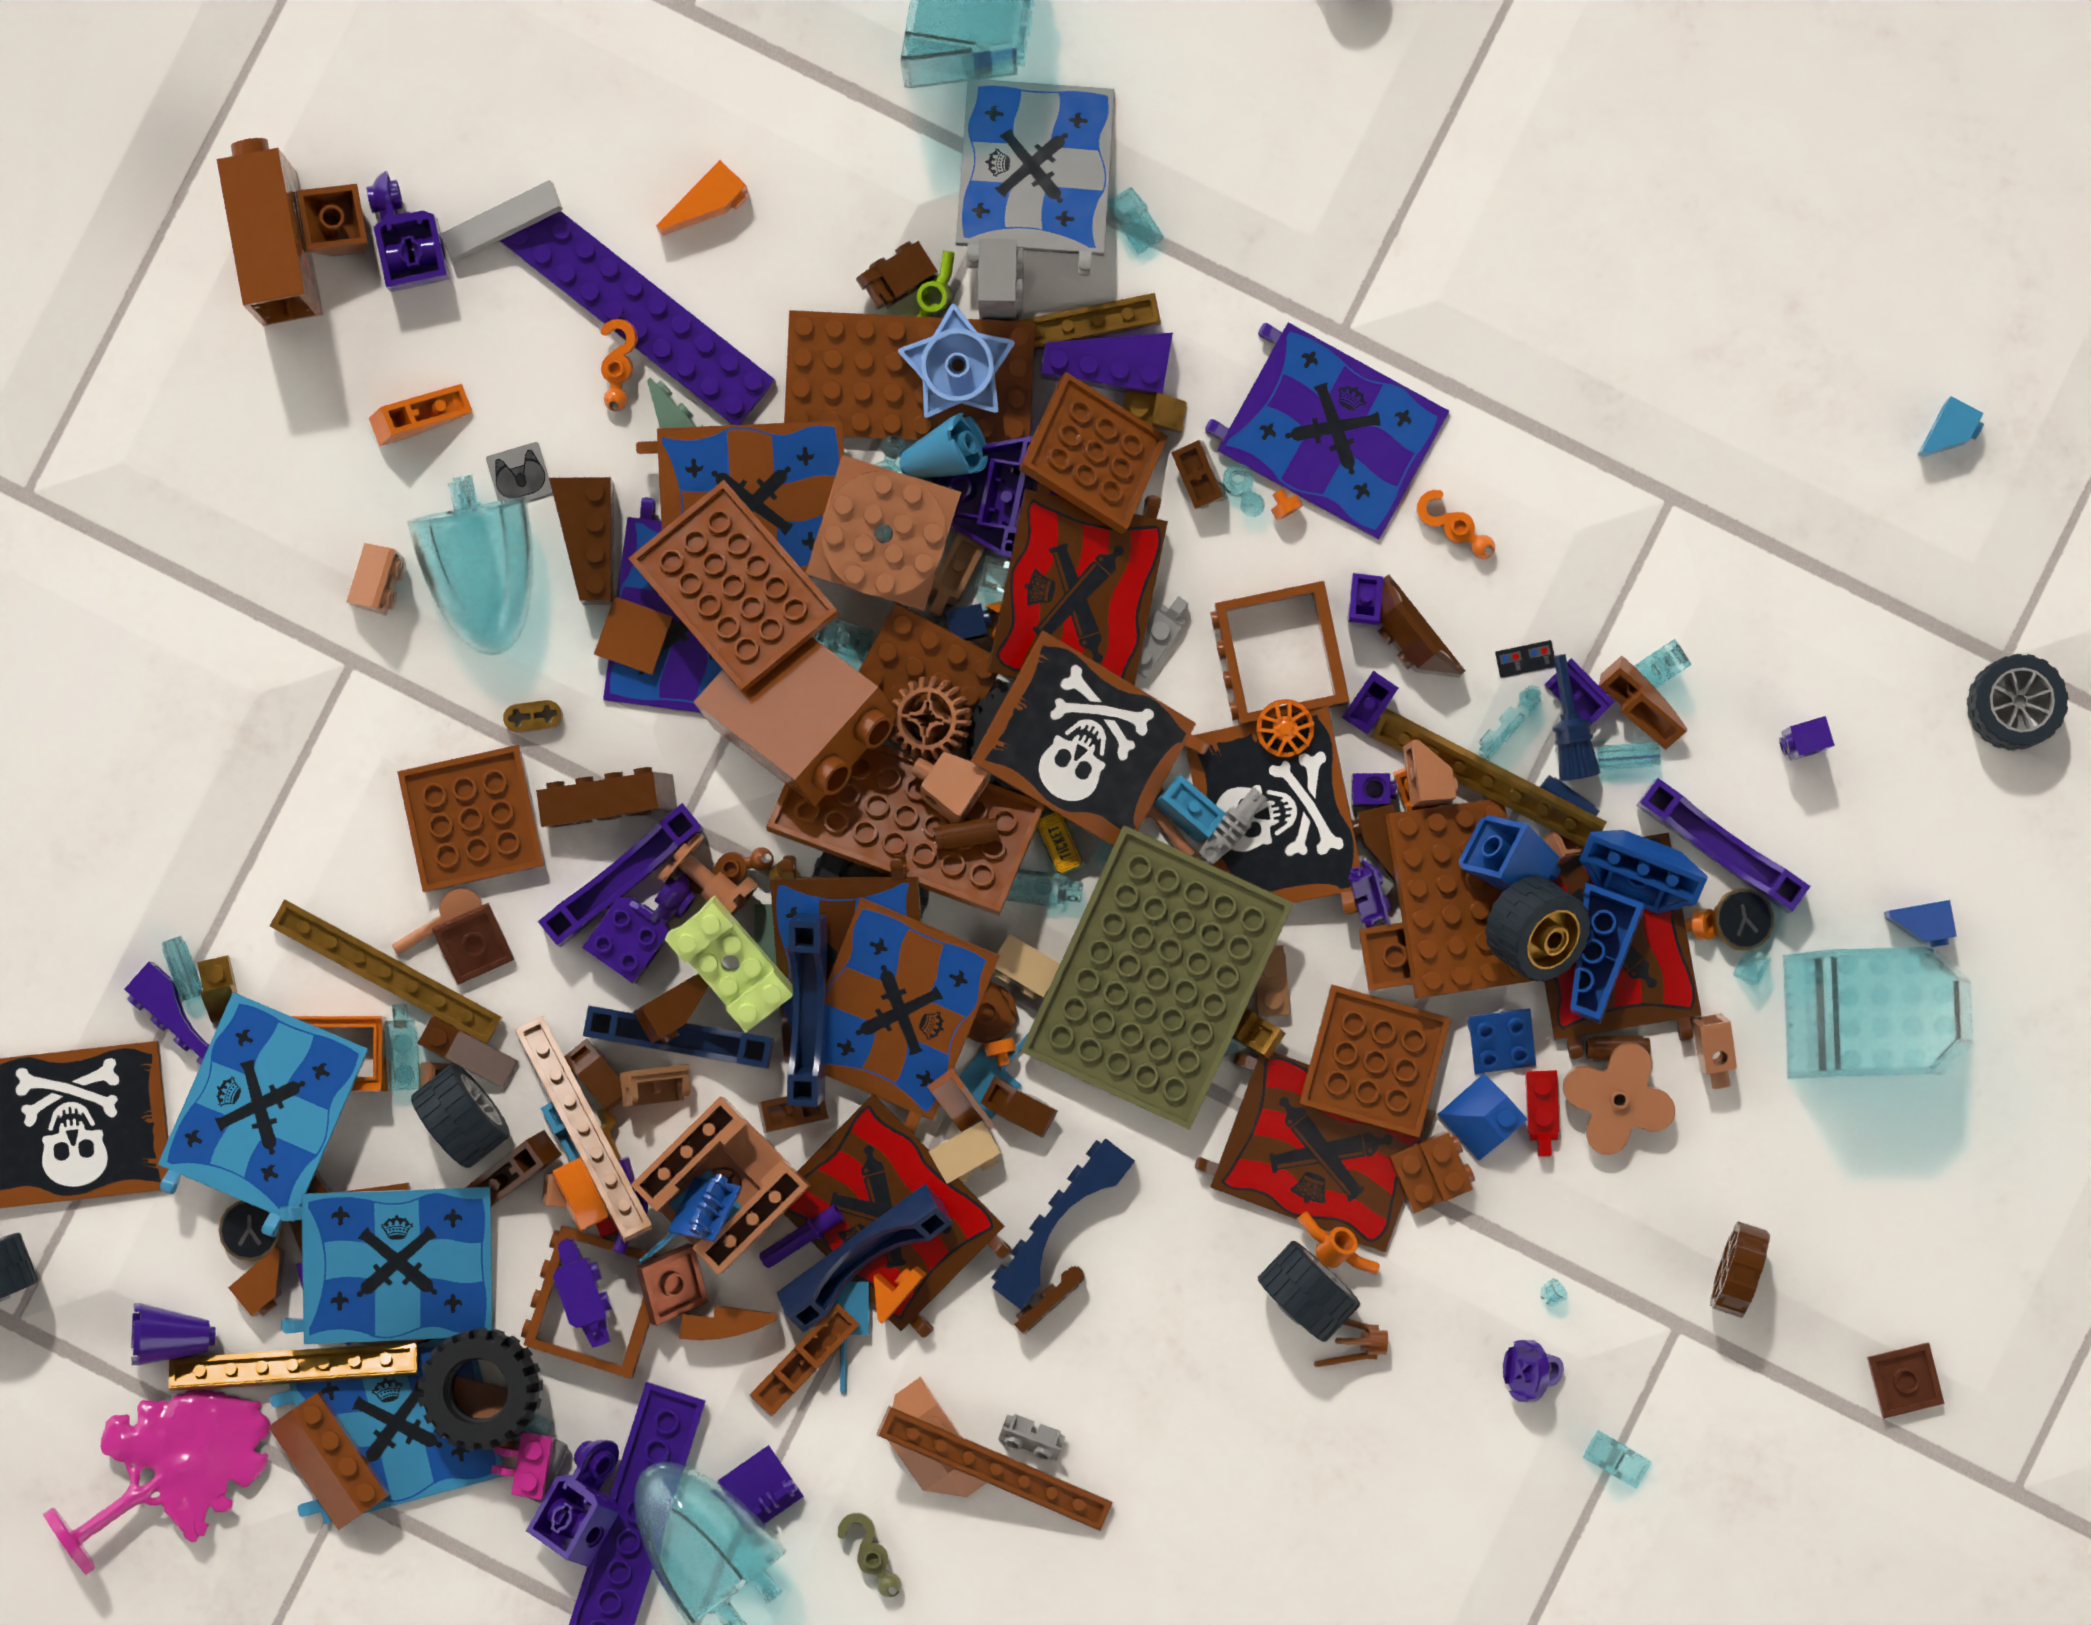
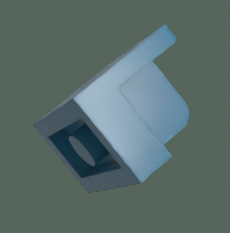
M1182 775L1176 776L1165 792L1157 797L1152 804L1196 842L1209 838L1218 827L1219 822H1222L1224 815H1227Z

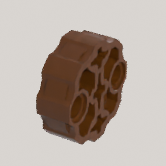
M1739 1221L1736 1222L1726 1242L1714 1279L1710 1298L1712 1309L1740 1318L1744 1317L1749 1304L1752 1302L1764 1268L1770 1241V1233L1767 1230Z

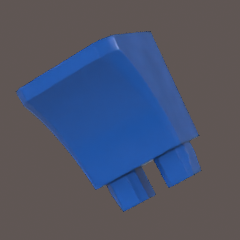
M1491 815L1483 817L1478 822L1459 859V865L1464 871L1489 883L1502 892L1508 889L1514 882H1518L1525 877L1540 876L1541 878L1545 877L1550 881H1554L1561 871L1557 864L1560 857L1528 824Z

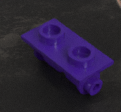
M1362 860L1363 869L1361 867L1352 868L1348 877L1353 896L1356 899L1364 895L1366 897L1355 902L1360 922L1367 928L1374 927L1379 919L1389 925L1391 922L1388 912L1391 911V907L1387 897L1382 893L1380 885L1383 884V877L1377 867H1373L1365 860Z

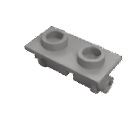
M1007 1414L998 1438L999 1440L1004 1441V1444L1010 1448L1029 1450L1042 1460L1053 1459L1057 1461L1066 1437L1060 1434V1430L1040 1424L1036 1434L1031 1432L1034 1421L1017 1414L1013 1416Z

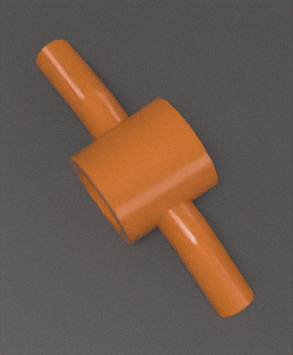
M1307 1211L1297 1218L1310 1236L1319 1242L1315 1249L1316 1256L1324 1266L1336 1268L1345 1261L1356 1269L1374 1275L1378 1273L1379 1263L1362 1258L1354 1253L1357 1250L1358 1243L1355 1235L1349 1229L1336 1227L1328 1234L1317 1225Z

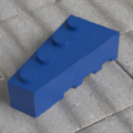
M1585 882L1583 905L1587 908L1588 916L1590 917V934L1587 938L1585 949L1576 961L1570 1010L1571 1014L1601 1024L1644 912V904Z

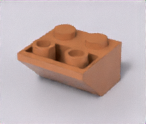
M364 543L346 602L351 606L386 616L388 609L392 610L396 602L397 592H394L396 581L402 580L405 573L406 563L403 562L404 557L396 549Z

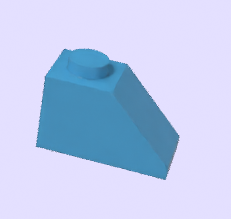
M1950 396L1944 402L1917 455L1921 457L1929 456L1964 445L1971 438L1976 440L1984 426V423L1980 422L1984 413Z

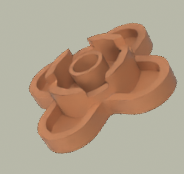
M1628 1042L1617 1046L1610 1055L1606 1069L1599 1070L1590 1066H1578L1571 1069L1563 1080V1093L1568 1102L1577 1108L1591 1113L1586 1127V1138L1590 1146L1600 1154L1611 1155L1622 1150L1628 1141L1633 1127L1656 1132L1667 1128L1674 1119L1675 1105L1671 1097L1665 1091L1647 1085L1652 1070V1060L1647 1050L1637 1043ZM1618 1094L1625 1096V1102L1621 1105L1614 1103V1097Z

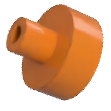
M1283 489L1272 495L1278 504L1271 509L1277 521L1289 516L1303 506L1298 495L1288 498Z
M1697 909L1692 919L1686 920V930L1693 931L1696 939L1712 940L1715 937L1712 909Z
M1014 1038L984 1044L986 1057L996 1055L998 1067L1009 1065L1008 1052L1017 1050Z

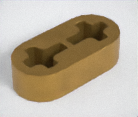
M551 700L514 704L509 706L503 714L505 726L515 733L552 729L557 727L563 718L561 708ZM547 706H550L552 711L557 712V715L552 717V722L547 723L544 718L535 719V714L544 713ZM519 710L521 715H531V719L522 720L519 727H516L514 722L509 721V718L514 716V711Z

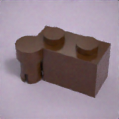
M910 241L902 244L895 250L896 255L888 260H885L884 257L878 259L869 266L868 270L856 278L861 289H866L877 309L886 307V309L890 308L917 291L922 284L935 280L938 277L937 269L919 241L914 244Z

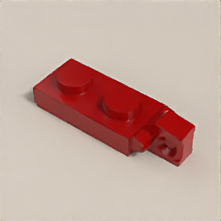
M1557 1070L1525 1071L1527 1134L1529 1133L1530 1141H1537V1156L1550 1157L1552 1156L1551 1140H1558V1133L1560 1132Z

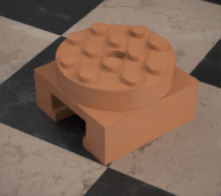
M842 454L806 574L924 611L939 562L944 552L961 492ZM885 524L892 529L893 533L889 541L881 543L875 538L874 531L879 525Z
M722 1096L631 1184L656 1212L660 1211L671 1223L676 1212L668 1203L690 1186L694 1177L699 1178L708 1169L715 1176L720 1174L731 1178L732 1184L742 1187L736 1198V1201L742 1208L722 1227L715 1242L685 1236L693 1245V1250L718 1275L723 1274L811 1187L797 1170L775 1149L770 1141L761 1135Z

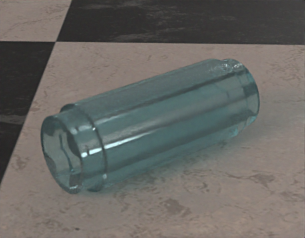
M1653 742L1603 745V747L1596 748L1599 768L1604 770L1654 767V765H1660L1661 763L1659 744H1653Z
M178 936L161 943L164 957L179 996H181L183 1001L200 996V991H202L203 987L186 941L183 940L182 936Z

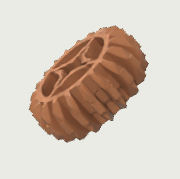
M933 676L930 681L927 677H920L918 684L915 681L908 682L909 691L904 688L899 690L903 700L893 699L892 701L898 707L896 711L898 714L896 716L897 723H893L892 729H898L899 732L894 735V739L896 741L904 739L901 749L908 750L911 748L912 757H918L921 754L924 760H930L931 756L938 760L944 752L953 755L952 746L955 748L963 746L958 737L968 738L969 733L963 730V727L972 725L971 720H965V714L972 713V710L962 706L968 701V698L966 696L957 698L961 689L958 686L950 689V680H943L940 684L939 677ZM928 693L927 700H924L922 708L916 712L911 711L916 700ZM939 696L948 704L951 715L943 712L941 708L942 701L939 700ZM927 714L935 715V718L942 719L943 721H935L930 723L927 722L925 718H920L919 716H927ZM910 721L915 722L919 726L920 736L923 737L922 740L913 732ZM944 725H949L950 729L947 735L941 741L934 744V737H938L939 729Z

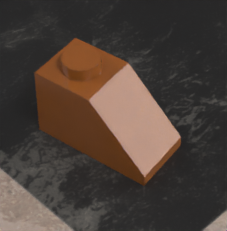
M275 1247L228 1287L251 1316H257L259 1313L265 1316L278 1305L274 1300L281 1295L285 1253L281 1247Z

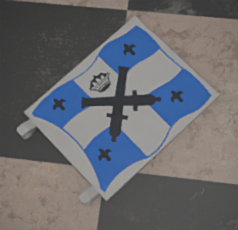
M968 79L956 245L968 246L967 267L978 268L979 238L1017 239V248H1023V250L1079 254L1078 275H1090L1092 255L1104 256L1114 89Z

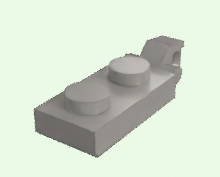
M1179 596L1169 609L1162 605L1147 623L1137 673L1144 678L1147 677L1179 634L1185 622L1180 615L1188 606V602Z

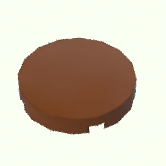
M989 982L968 1033V1038L978 1043H992L1001 1040L1010 1033L1016 1022L1017 1009L1013 997L1006 988Z

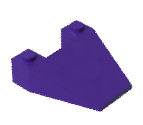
M1032 436L986 444V446L982 447L983 456L988 455V461L985 469L978 473L937 477L932 480V483L961 492L951 527L1009 560L1013 549L1024 490H1032L1034 483L1033 478L1019 470L1033 438Z

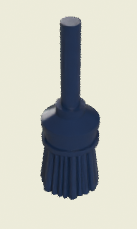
M1566 654L1555 655L1554 662L1563 714H1560L1561 721L1552 727L1553 732H1555V745H1558L1559 780L1568 781L1598 775L1601 772L1591 742L1593 738L1590 730L1591 721L1581 718L1579 711H1575Z

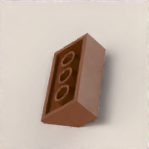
M321 1391L315 1393L268 1427L338 1530L391 1495Z

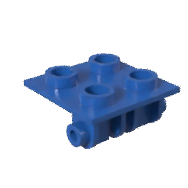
M1530 1008L1469 1017L1467 1023L1471 1036L1475 1074L1536 1066Z
M716 1174L715 1178L710 1180L694 1177L668 1232L715 1242L742 1187L726 1183L728 1179L720 1174Z

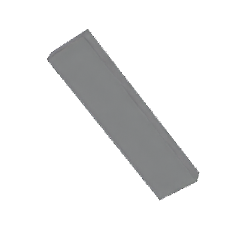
M548 180L443 232L442 236L451 259L456 263L563 210L554 184Z

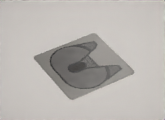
M538 442L486 457L500 508L504 509L552 494L549 476Z

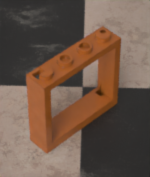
M1324 581L1215 603V611L1210 612L1213 630L1219 629L1221 641L1216 642L1218 656L1220 660L1225 659L1228 671L1222 672L1226 690L1232 689L1234 701L1229 702L1232 720L1238 719L1239 725L1257 722L1262 710L1247 712L1227 611L1312 594L1333 695L1299 703L1305 706L1307 710L1326 706L1329 708L1337 707L1350 702ZM1287 705L1279 706L1280 715H1287ZM1292 705V714L1303 712ZM1275 707L1269 710L1265 716L1275 718Z
M561 1225L560 1231L554 1230L549 1247L554 1249L551 1259H545L540 1272V1277L544 1278L541 1290L536 1289L532 1297L530 1307L535 1308L532 1319H526L522 1329L521 1337L525 1338L524 1346L631 1379L634 1377L650 1326L644 1298L641 1302L622 1365L537 1339L555 1282L553 1275L561 1263L560 1252H558L560 1241L571 1238L610 1251L613 1250L616 1242ZM628 1245L624 1255L640 1259L648 1251ZM654 1254V1255H653L650 1259H648L647 1261H649V1260H651V1259H653V1258H655V1257H657V1256H660V1255H659V1254Z

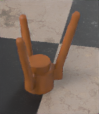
M1347 1319L1344 1325L1367 1332H1362L1361 1338H1336L1335 1343L1360 1345L1361 1351L1366 1352L1315 1361L1314 1366H1329L1364 1359L1377 1360L1378 1355L1387 1354L1388 1331L1379 1330V1325L1365 1324Z

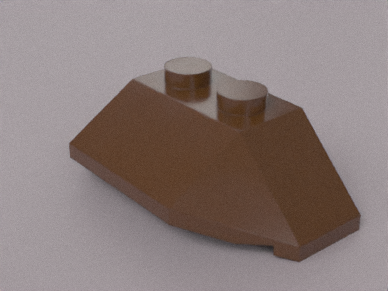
M1391 575L1385 576L1382 588L1380 623L1378 625L1380 629L1377 631L1383 641L1388 646L1393 643L1400 652L1396 655L1407 670L1412 667L1417 673L1458 678L1466 671Z

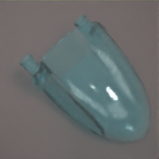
M473 474L465 475L464 480L460 476L453 478L454 482L447 483L454 509L407 521L423 577L444 619L459 638L472 649L485 655H499L508 651L518 640L528 617L531 602L534 563L526 497H518L481 504V501H477Z
M655 1463L648 1466L641 1473L634 1494L635 1515L641 1540L661 1585L687 1625H693L709 1613L711 1615L715 1614L723 1625H746L747 1623L744 1622L729 1601L732 1600L731 1596L749 1582L757 1589L766 1604L783 1592L766 1572V1569L784 1555L787 1550L760 1518L741 1500L705 1474L678 1463Z

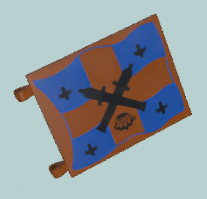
M842 420L657 428V441L637 442L636 452L638 454L658 453L662 530L720 482L725 480L799 567L806 571L842 454L844 455Z
M861 897L826 984L825 1075L909 1110L910 1112L904 1125L914 1134L921 1116L931 1120L935 1117L940 1103L927 1086L951 1068L954 1070L1000 955Z

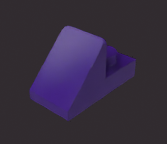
M1352 574L1350 603L1347 615L1348 622L1379 625L1383 576Z
M1373 671L1342 718L1368 735L1399 687Z

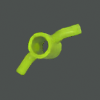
M943 250L941 269L937 279L922 284L918 289L917 302L921 307L917 315L918 317H931L933 312L943 310L951 303L953 295L948 282L952 276L955 252ZM931 286L937 287L942 294L940 304L929 302L927 294Z

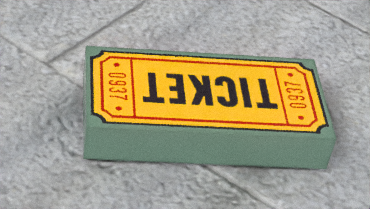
M1054 811L1041 816L1036 830L1056 876L1060 877L1085 866L1086 864L1066 818Z

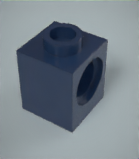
M981 603L945 611L949 631L967 641L988 637L987 629L993 628L989 609L983 611Z

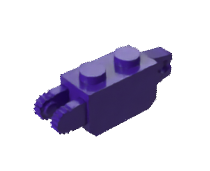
M563 1239L558 1244L559 1257L563 1266L556 1269L553 1279L569 1324L576 1328L581 1327L591 1347H598L611 1341L607 1317H610L608 1310L612 1309V1304L607 1291L601 1292L598 1281L602 1279L597 1262L591 1263L590 1258L583 1259L580 1249L577 1248V1244L573 1239Z

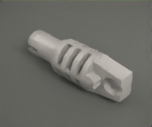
M1254 787L1251 788V791L1236 808H1229L1226 812L1227 815H1224L1222 822H1219L1218 827L1206 839L1199 853L1210 863L1214 864L1236 845L1251 827V818L1267 802L1268 799L1263 794L1256 801H1253L1259 794V791Z

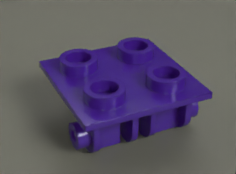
M769 1445L717 1480L740 1513L739 1516L746 1526H749L752 1532L804 1497Z

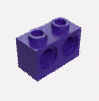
M1826 716L1790 726L1781 731L1783 737L1779 738L1781 751L1784 756H1789L1790 761L1820 753L1835 746Z

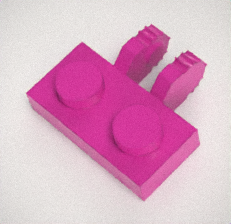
M522 1432L519 1449L497 1446L494 1450V1453L499 1456L517 1457L516 1468L497 1464L492 1465L491 1472L514 1477L511 1495L543 1500L555 1437Z

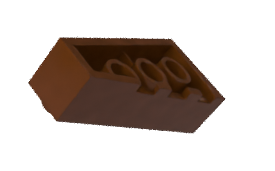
M611 477L549 478L579 600L583 605L612 604L614 599V482Z
M652 767L633 769L634 775L623 776V772H612L604 774L605 779L594 781V777L589 776L576 778V784L566 786L564 781L546 783L547 789L536 790L541 827L556 828L592 823V819H597V821L615 820L622 818L624 814L626 816L651 815V810L672 812L677 808L673 774L652 772Z

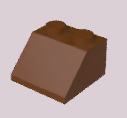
M357 184L297 190L295 192L306 252L333 257L364 253L368 242Z

